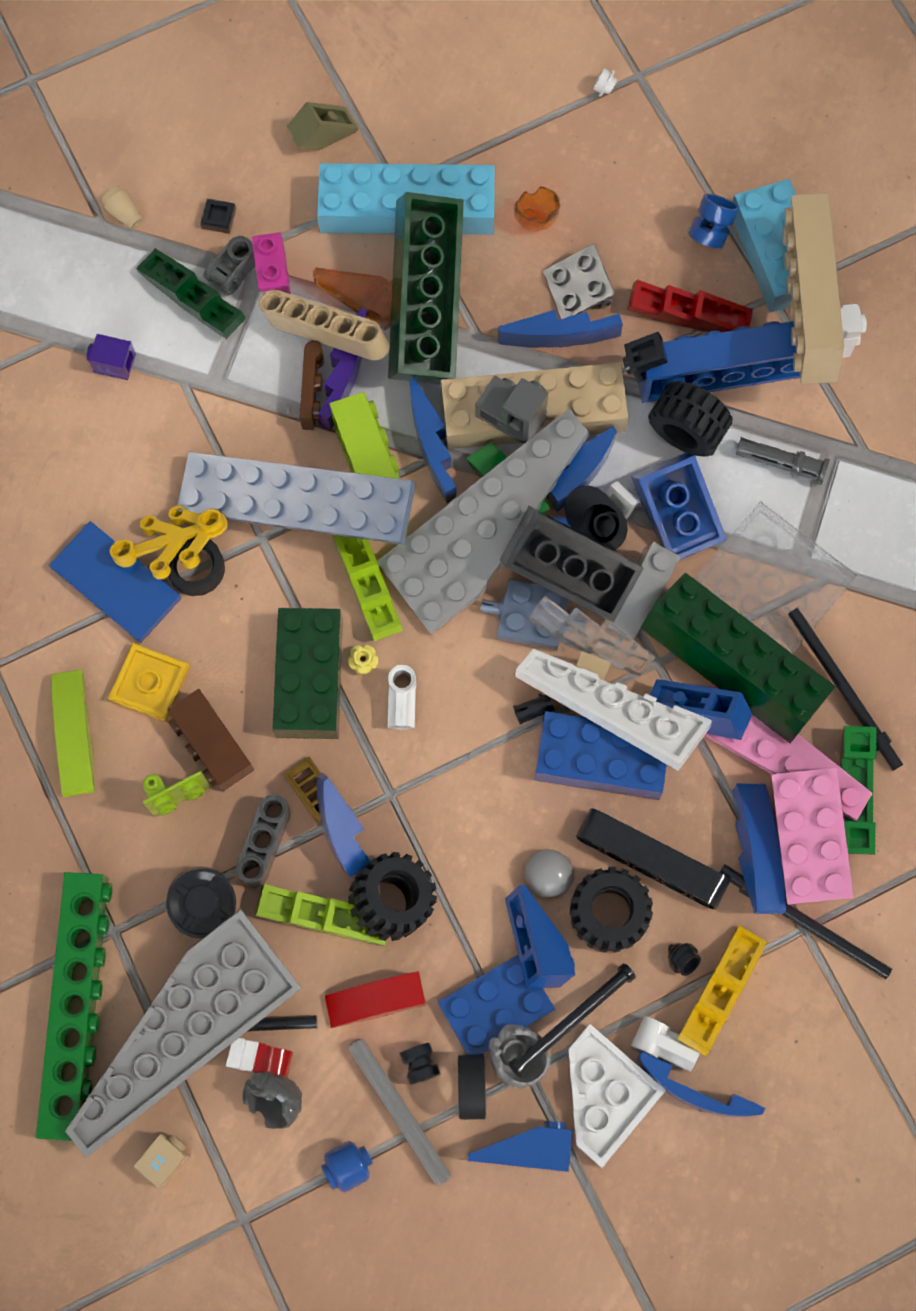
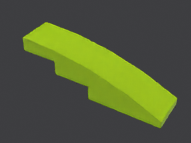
M333 535L374 642L402 632V624L391 601L390 593L369 541Z
M80 669L51 674L54 730L63 797L93 793L95 792L93 740L89 728V708L86 703L84 673Z
M262 884L254 914L255 917L385 946L386 941L379 940V934L377 933L373 937L366 934L368 928L365 926L361 929L356 924L359 921L358 916L352 917L350 910L354 907L353 904L300 891L294 892L267 884Z

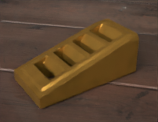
M308 757L283 775L317 825L320 826L322 824L320 812L314 808L318 805V797L311 802L308 799L309 796L317 792V784L305 792L301 789L313 779H317V776L321 773L312 759ZM310 768L311 774L299 782L295 781L294 777Z

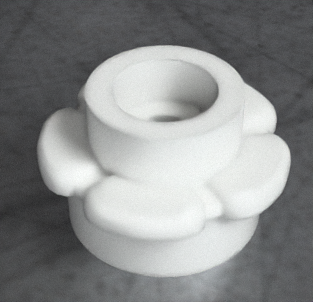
M604 68L593 87L595 91L600 93L599 96H602L604 92L608 95L611 93L617 82V79L613 77L614 70L610 72Z

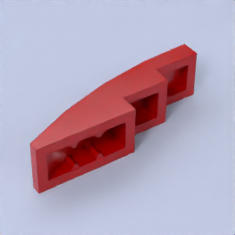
M638 279L632 285L627 307L629 311L656 320L701 331H720L721 333L733 331L741 326L750 327L753 309L702 290L693 294L671 285L663 289Z

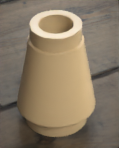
M115 186L103 196L104 209L131 230L139 227L144 221L126 189Z

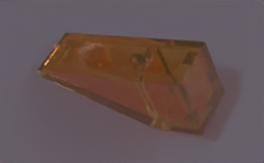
M315 268L313 271L315 286L357 313L361 307L367 310V318L378 323L383 330H388L391 322L392 280L388 281L384 277L377 275Z

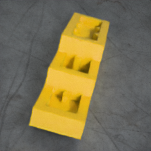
M738 926L677 1038L679 1041L707 1056L739 995L745 988L767 944L766 940L742 926Z

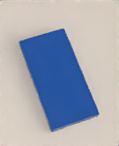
M90 521L49 564V567L139 643H142L182 597L163 580L154 578L152 572L137 559L132 566L127 568L115 564L110 555V548L115 541Z

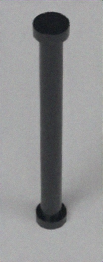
M621 964L617 968L618 972L529 1050L518 1059L513 1058L508 1062L513 1073L519 1078L525 1076L527 1068L626 982L631 983L636 978L633 970L627 964Z

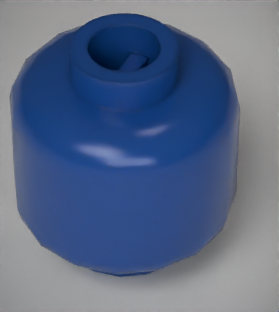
M346 1141L325 1154V1164L321 1165V1169L333 1190L338 1188L341 1192L345 1193L369 1179L370 1172L368 1166L373 1164L364 1145L358 1148L352 1141Z

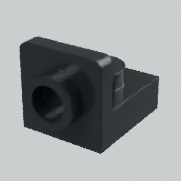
M659 332L624 344L626 357L623 358L624 367L628 375L633 374L639 383L645 381L643 372L668 363L663 339Z

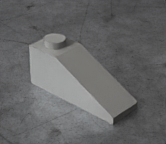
M655 542L645 547L637 560V563L644 569L614 623L608 620L604 629L632 643L644 620L665 588L680 556Z

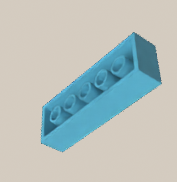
M319 163L317 217L320 233L395 234L396 200L405 192L464 199L462 234L494 235L495 165Z

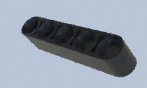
M589 809L575 836L587 846L709 909L717 910L730 883V879L718 871L597 809Z

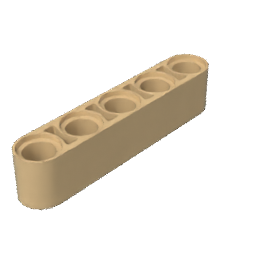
M279 290L267 291L259 300L260 309L272 327L312 341H318L321 344L369 360L382 359L389 352L390 344L378 323L373 320Z

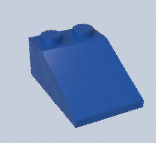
M683 453L631 476L641 504L662 547L679 555V560L727 540L695 455Z

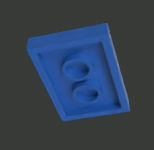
M516 955L438 1002L467 1055H478L489 1050V1041L492 1038H498L501 1029L505 1025L515 1024L525 1028L555 1010L543 988H526L519 955Z

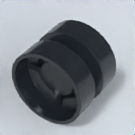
M205 866L186 869L176 876L168 889L166 898L168 916L173 925L183 934L194 938H204L235 914V891L228 879L216 869Z

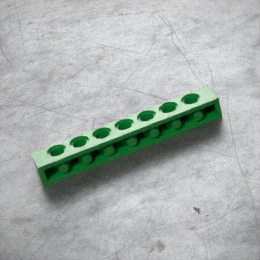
M64 872L35 1139L72 1141L65 1131L93 1090V1082L88 1080L89 1069L94 1067L96 1060V1047L92 1046L93 1033H97L99 1029V1013H95L96 1000H101L103 992V982L99 980L100 967H104L106 961V948L102 947L103 935L108 934L109 916L105 915L106 902H111L113 892L112 883H108L109 879L103 874ZM86 900H92L94 904L92 912L82 916L79 911L80 905ZM89 932V944L84 948H78L76 939L79 934ZM85 964L87 968L86 976L80 981H75L73 970L76 966ZM76 997H81L83 1000L82 1010L77 1014H72L69 1010L70 1002ZM77 1030L80 1034V1041L75 1047L69 1048L66 1044V1036L70 1031ZM73 1063L77 1070L76 1076L71 1081L66 1082L62 1076V1071L67 1064ZM70 1097L73 1102L72 1111L68 1115L63 1116L59 1111V1103L63 1098Z

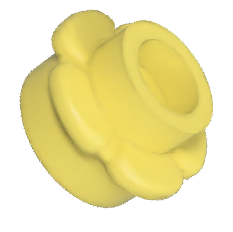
M357 645L353 647L350 651V657H348L349 667L359 674H368L378 665L379 659L375 655L376 650L370 645ZM364 656L366 657V660L361 661L360 658Z

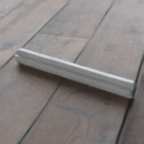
M359 1039L349 1046V1051L434 1183L439 1186L449 1180L451 1177L450 1172L365 1041Z

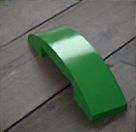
M843 726L840 768L873 793L876 727ZM872 794L856 822L843 816L848 854L875 855L876 822H873Z

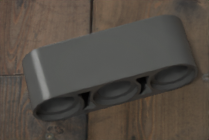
M267 795L259 803L237 863L236 872L244 885L251 888L260 887L266 882L289 821V807L279 795ZM277 804L282 806V813L277 818L266 816L267 809L271 805ZM262 834H268L272 838L270 845L266 848H258L255 845L256 839ZM251 864H258L261 868L259 875L253 879L246 878L244 875L246 867Z

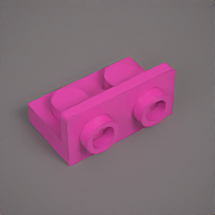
M281 232L253 236L252 244L259 291L279 290L291 294Z

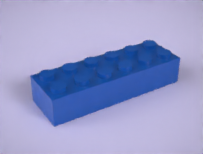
M772 321L761 327L750 328L749 326H741L729 332L710 331L703 336L691 338V336L684 335L675 338L673 341L663 342L668 363L643 372L645 381L638 382L642 403L657 401L666 385L672 381L687 382L701 387L708 392H716L800 378V373L794 372L793 355L796 353V346L791 344V328L794 327V322L780 323Z

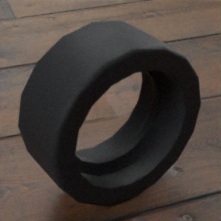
M194 537L185 542L170 562L171 573L168 577L172 585L181 593L189 596H202L213 591L221 583L225 573V563L218 546L209 539L202 550L206 551L212 558L213 568L211 573L200 581L189 582L184 580L177 571V562L180 553L184 549L189 548L195 539Z
M483 1054L458 1055L460 1120L486 1118L485 1057Z

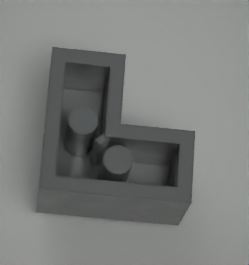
M494 375L475 404V417L525 444L534 437L546 418L549 393L536 381L529 382L521 378L516 385L507 378L502 380Z

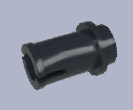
M539 693L537 698L514 705L513 709L519 724L521 725L524 722L543 716L545 711H555L550 697Z

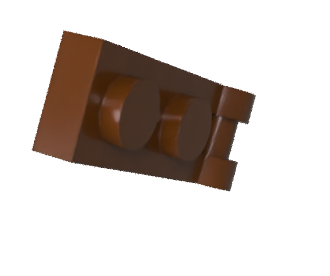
M314 340L307 342L304 347L300 404L302 430H314L315 419L319 420L318 413L321 410L320 401H316V392H322V374H318V369L323 366L324 357L321 344Z

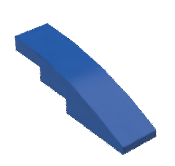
M552 310L499 326L498 341L500 345L527 348H558L592 344L621 337L623 322L619 313L592 322L587 312L559 320L556 311Z
M414 378L409 381L413 421L420 449L430 474L447 503L457 496L456 485L446 471L451 468V455L441 442L442 439L446 438V426Z
M737 783L732 790L740 816L735 826L743 850L738 860L754 914H784L786 911L781 852L766 784Z

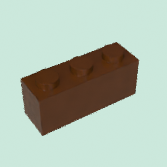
M197 689L167 709L173 717L168 723L178 737L184 734L190 743L185 748L195 762L199 759L203 761L207 769L202 771L212 787L218 784L224 792L255 771L200 689Z

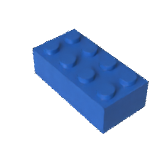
M545 711L535 781L660 800L664 789L667 764L585 717Z

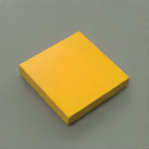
M132 643L108 700L167 723L170 716L167 709L175 704L191 666L184 661Z

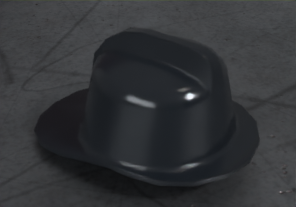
M582 486L570 493L564 508L569 525L573 529L613 550L618 549L625 541L628 532L627 520L619 507L606 493L597 487Z

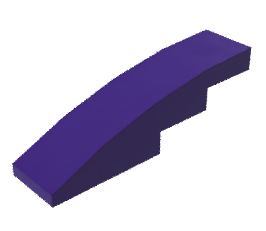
M361 307L357 316L368 319L367 310ZM336 348L330 353L331 365L334 370L324 383L325 393L329 398L318 413L320 425L329 431L333 427L329 403L349 397L362 361V357Z

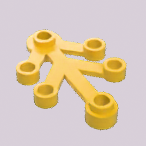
M177 505L168 512L172 524L159 521L153 515L145 516L139 522L144 535L153 536L158 533L163 536L137 545H133L127 539L119 540L111 546L110 555L115 564L127 568L136 562V557L165 548L158 559H155L150 564V570L154 578L164 579L171 573L170 562L185 542L194 537L195 539L189 548L184 549L180 553L179 559L186 569L197 567L200 563L198 554L210 538L217 537L226 530L228 526L227 519L224 514L216 509H208L198 514L186 510L184 506ZM185 523H189L192 525L186 528L178 527L184 525Z

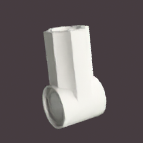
M397 665L391 669L388 675L387 727L396 730L415 729L416 675L409 666ZM399 675H407L411 678V683L406 688H398L395 686L394 680Z
M644 1016L631 1047L639 1052H644L657 1059L659 1057L672 1065L691 1072L700 1053L677 1039L679 1034L670 1031L671 1028L651 1017Z

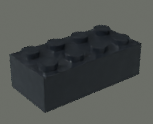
M530 505L500 558L501 563L506 568L613 623L644 569L636 561Z

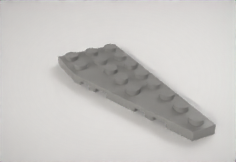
M567 409L405 538L404 545L398 544L377 561L380 568L432 635L482 596L487 588V584L502 566L500 558L528 506L530 505L537 510L541 508V503L549 491L553 490L557 484V479L566 466L571 463L589 436V432L570 409Z

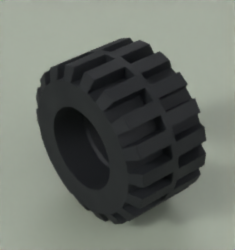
M682 381L669 382L648 415L650 425L666 442L683 452L702 457L712 456L733 421L730 411L713 394L701 387Z
M392 852L389 856L387 853H384L371 860L354 878L355 881L349 889L353 893L348 897V904L354 905L350 913L352 917L358 916L359 921L356 924L361 929L363 926L368 928L366 934L373 937L377 933L379 934V940L386 941L391 937L392 941H396L403 936L406 938L411 935L432 915L434 911L432 906L437 901V896L432 895V893L437 888L435 882L430 883L429 878L432 877V874L429 870L423 871L421 867L424 864L420 860L414 863L412 861L413 856L405 854L401 858L400 852ZM379 883H391L402 891L406 900L405 911L392 910L383 903L379 895Z
M609 867L608 870H602V868L595 870L593 874H588L578 884L571 900L570 915L573 929H576L580 940L586 941L587 946L592 949L593 947L598 948L599 952L613 951V953H616L625 948L626 950L643 937L652 919L653 912H651L653 902L652 898L648 896L649 890L647 886H643L640 883L641 879L637 875L633 877L628 874L629 871L626 869L618 871L616 867ZM611 892L620 895L626 900L630 909L628 921L623 926L607 928L596 921L592 914V904L598 895Z

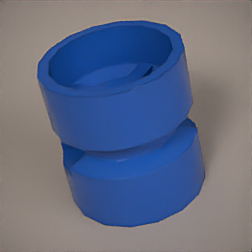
M704 194L698 208L700 216L694 218L688 232L689 236L705 246L723 248L730 232L727 226L734 223L739 211L738 205L719 195Z

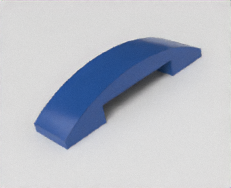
M644 1052L639 1053L637 1061L642 1069L660 1084L668 1094L691 1107L711 1114L728 1117H750L764 1113V1107L736 1094L730 1095L725 1105L669 1079L668 1075L673 1065Z

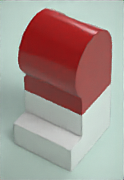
M238 1038L231 1043L226 1067L254 1073L272 1072L288 1077L293 1052Z

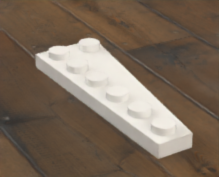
M533 649L516 669L515 677L677 771L686 762L710 729L712 720L676 705L671 708L656 702V697L646 693L643 697L628 691V686L621 683L611 684L599 679L596 673L577 668L571 663Z

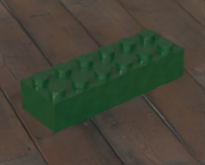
M405 192L396 200L388 379L410 381L415 378L417 382L441 384V380L456 378L464 199Z
M686 572L657 601L640 627L717 688L741 692L752 715L790 744L836 687Z

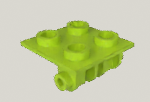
M201 771L169 788L159 776L151 774L143 780V788L148 799L142 802L154 816L158 814L165 816L178 808L177 804L186 799L193 801L200 798L206 793L205 789L211 786Z

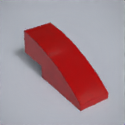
M419 971L325 995L331 1029L426 1006Z

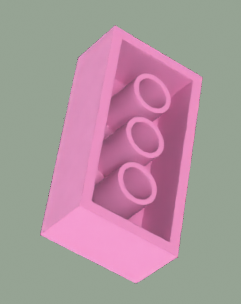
M837 767L771 774L787 904L854 898Z

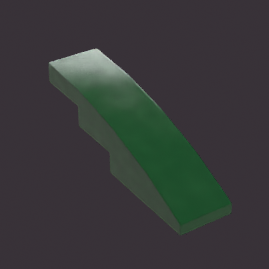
M156 248L136 268L144 278L172 301L225 339L246 319L241 310L223 300L218 291L198 280L193 271Z

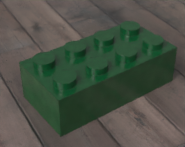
M278 608L273 732L276 738L339 739L343 632L341 609Z

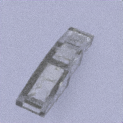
M546 596L541 599L527 618L550 636L572 649L611 661L610 667L641 676L656 658L606 619L599 626L576 607L569 615Z

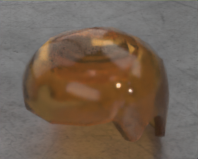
M542 186L532 194L524 191L519 200L514 204V217L526 230L542 231L548 229L558 218L560 198L553 190Z

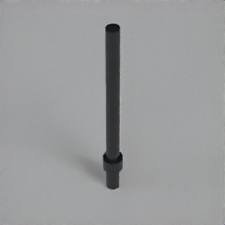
M797 607L789 612L788 616L863 727H876V751H880L892 771L904 765L890 745L892 741L885 731L882 732L799 608Z
M724 864L719 873L729 878L730 883L740 888V893L750 898L743 875ZM786 903V911L781 915L885 980L888 978L892 968Z

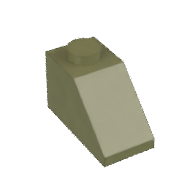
M306 102L287 125L293 135L294 142L300 148L321 150L356 133L359 129L346 107Z

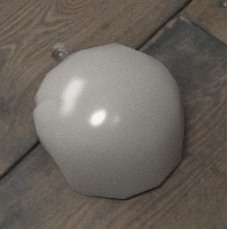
M552 849L540 850L532 854L524 865L523 880L528 889L539 897L551 898L564 895L574 881V867L569 858L560 852Z

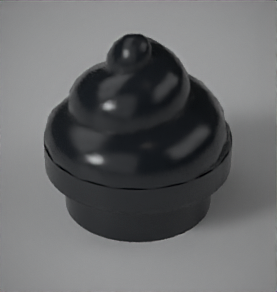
M691 943L670 944L668 947L669 967L675 973L687 976L699 966L701 957L698 955L697 948Z

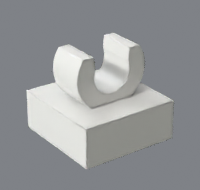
M616 481L609 487L606 494L619 507L627 520L639 503L640 497L630 493L627 490L629 487L627 484L622 485L619 481Z

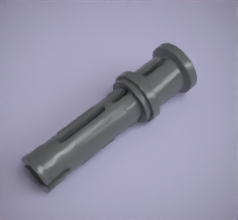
M743 437L739 441L735 454L736 456L790 471V474L793 475L792 477L803 476L816 480L819 485L823 483L830 459L826 458L819 460L806 456L803 451H797L796 454Z

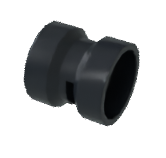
M430 1042L399 1053L402 1063L409 1065L407 1078L410 1085L426 1081L441 1074L438 1065L430 1059L433 1054Z

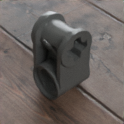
M245 236L232 238L218 256L207 265L204 271V278L208 281H214L221 286L223 292L227 295L234 293L244 278L255 268L253 245L250 239ZM240 252H248L244 257H236Z

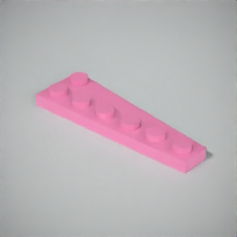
M754 715L751 716L742 740L715 736L709 733L704 735L770 774L837 767L843 816L854 822L857 821L873 794L799 734L790 744Z

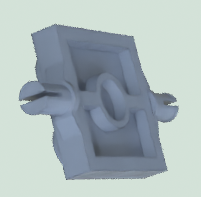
M512 579L508 581L507 591L501 603L483 599L480 612L498 615V640L553 651L558 650L559 640L565 628L583 632L586 619L568 616V599L538 584Z

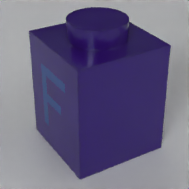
M96 334L94 343H90L88 346L86 358L94 373L128 380L136 352L131 341Z

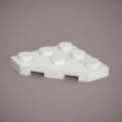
M589 1024L568 1049L576 1146L602 1168L666 1090Z

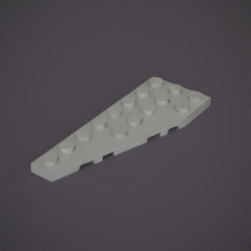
M241 909L187 950L67 1127L65 1132L86 1158L301 989V986Z

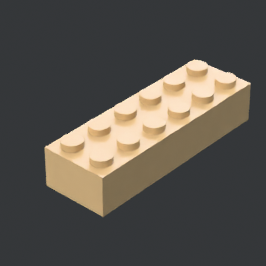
M829 193L791 195L790 208H785L784 211L785 227L782 228L783 246L787 245L788 251L784 254L785 270H789L786 287L787 295H791L792 302H789V320L794 322V327L791 328V344L796 346V353L793 355L794 372L800 373V384L838 382L844 352V338Z
M621 362L495 375L502 380L507 378L516 385L521 378L529 382L536 381L549 393L547 415L536 434L567 409L574 413L589 432V436L599 435L612 426L617 430L616 433L626 432L629 417ZM494 375L441 380L447 450L485 446L490 441L494 445L520 443L475 417V404Z

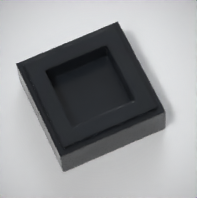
M207 198L200 223L201 228L230 234L236 212L235 203Z

